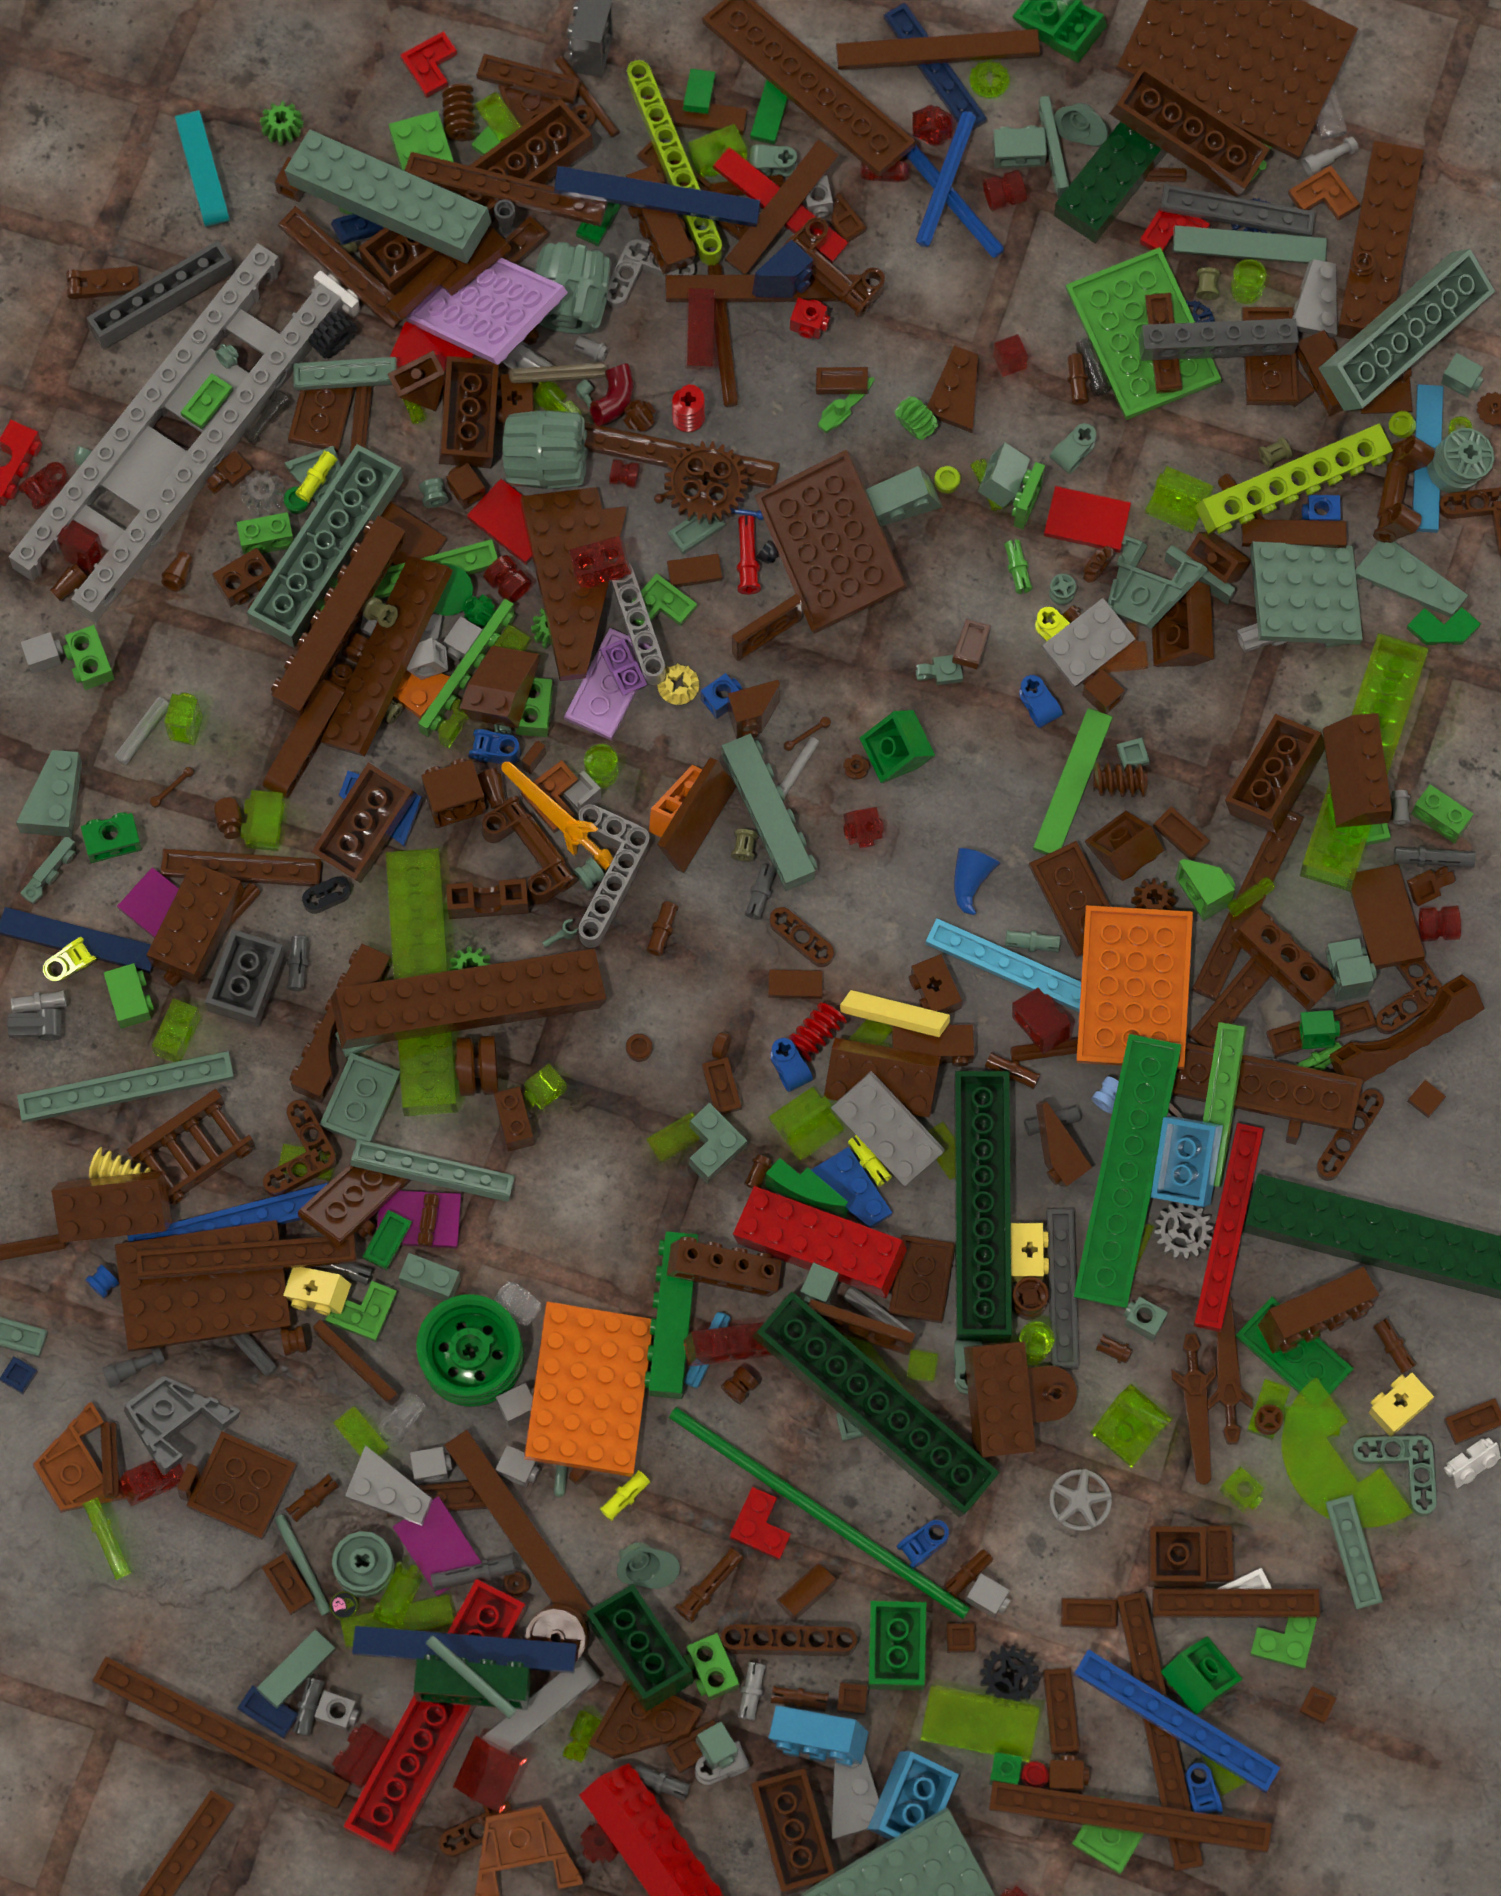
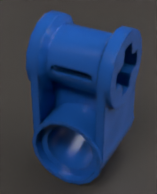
M1029 675L1022 680L1019 697L1038 728L1063 715L1058 702L1051 695L1040 677ZM1027 687H1030L1031 690L1036 688V693H1033V691L1027 692Z
M484 729L474 730L473 736L475 739L473 748L468 754L469 758L479 762L498 764L510 762L513 765L520 760L521 750L514 736ZM507 746L515 748L514 751L509 754H505L502 752V750Z
M787 1038L777 1039L772 1045L770 1058L785 1089L791 1092L813 1081L811 1071L801 1058L794 1043ZM779 1049L783 1052L788 1051L787 1057L783 1054L778 1055Z
M930 1521L918 1531L904 1538L896 1547L905 1553L911 1562V1568L914 1569L947 1544L949 1529L943 1521ZM934 1528H939L944 1532V1537L941 1540L935 1541L929 1537V1532Z
M1202 1763L1191 1765L1184 1775L1191 1811L1205 1814L1213 1812L1223 1813L1220 1797L1215 1788L1210 1769ZM1194 1770L1203 1772L1205 1775L1204 1783H1194L1191 1779V1772Z

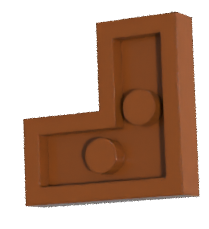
M1331 165L1291 188L1288 192L1289 197L1298 209L1310 210L1324 202L1338 221L1357 210L1360 205Z
M561 760L533 783L569 815L575 818L574 813L560 797L578 782V778ZM521 791L522 797L553 833L557 832L559 828Z

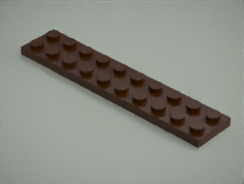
M723 0L702 17V23L878 177L915 147V140L755 1Z

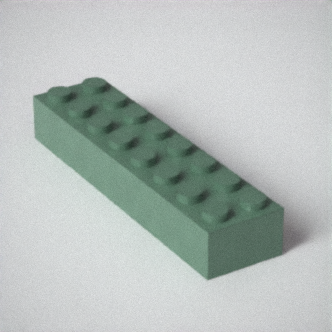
M310 129L284 170L290 186L466 264L491 224L487 207Z
M1471 249L1455 251L1447 255L1318 368L1344 411L1364 408L1495 292Z
M356 444L247 611L251 625L293 648L296 647L302 634L311 624L310 622L318 609L320 610L324 604L326 593L330 587L334 588L337 584V575L342 566L350 564V553L355 544L363 542V531L370 519L375 521L378 515L381 516L404 481L401 467Z

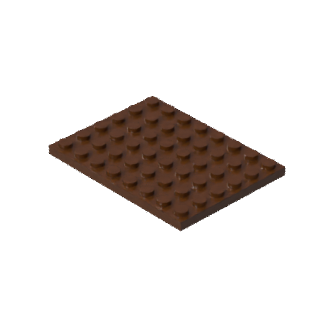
M1148 0L1115 70L1132 77L1141 64H1143L1258 141L1298 160L1359 28L1303 0Z

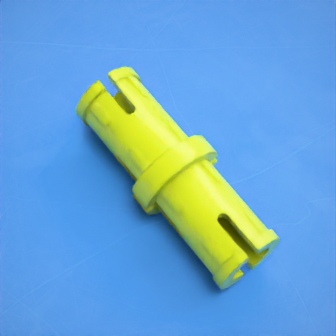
M324 450L313 468H309L307 471V477L295 494L302 500L310 502L319 486L326 482V476L338 459L330 452Z
M855 1135L860 1146L853 1138L848 1141L849 1146L861 1160L859 1163L868 1170L876 1185H884L885 1183L879 1174L881 1173L887 1182L892 1178L891 1174H889L876 1155Z
M638 1470L623 1487L619 1486L616 1489V1493L599 1508L600 1511L609 1520L613 1521L628 1504L632 1505L635 1502L634 1498L651 1483L650 1480Z

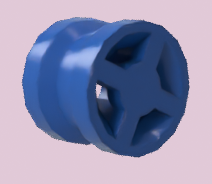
M103 1265L97 1267V1272L93 1276H88L85 1279L89 1286L103 1299L108 1295V1291L111 1288H116L119 1285L117 1279Z

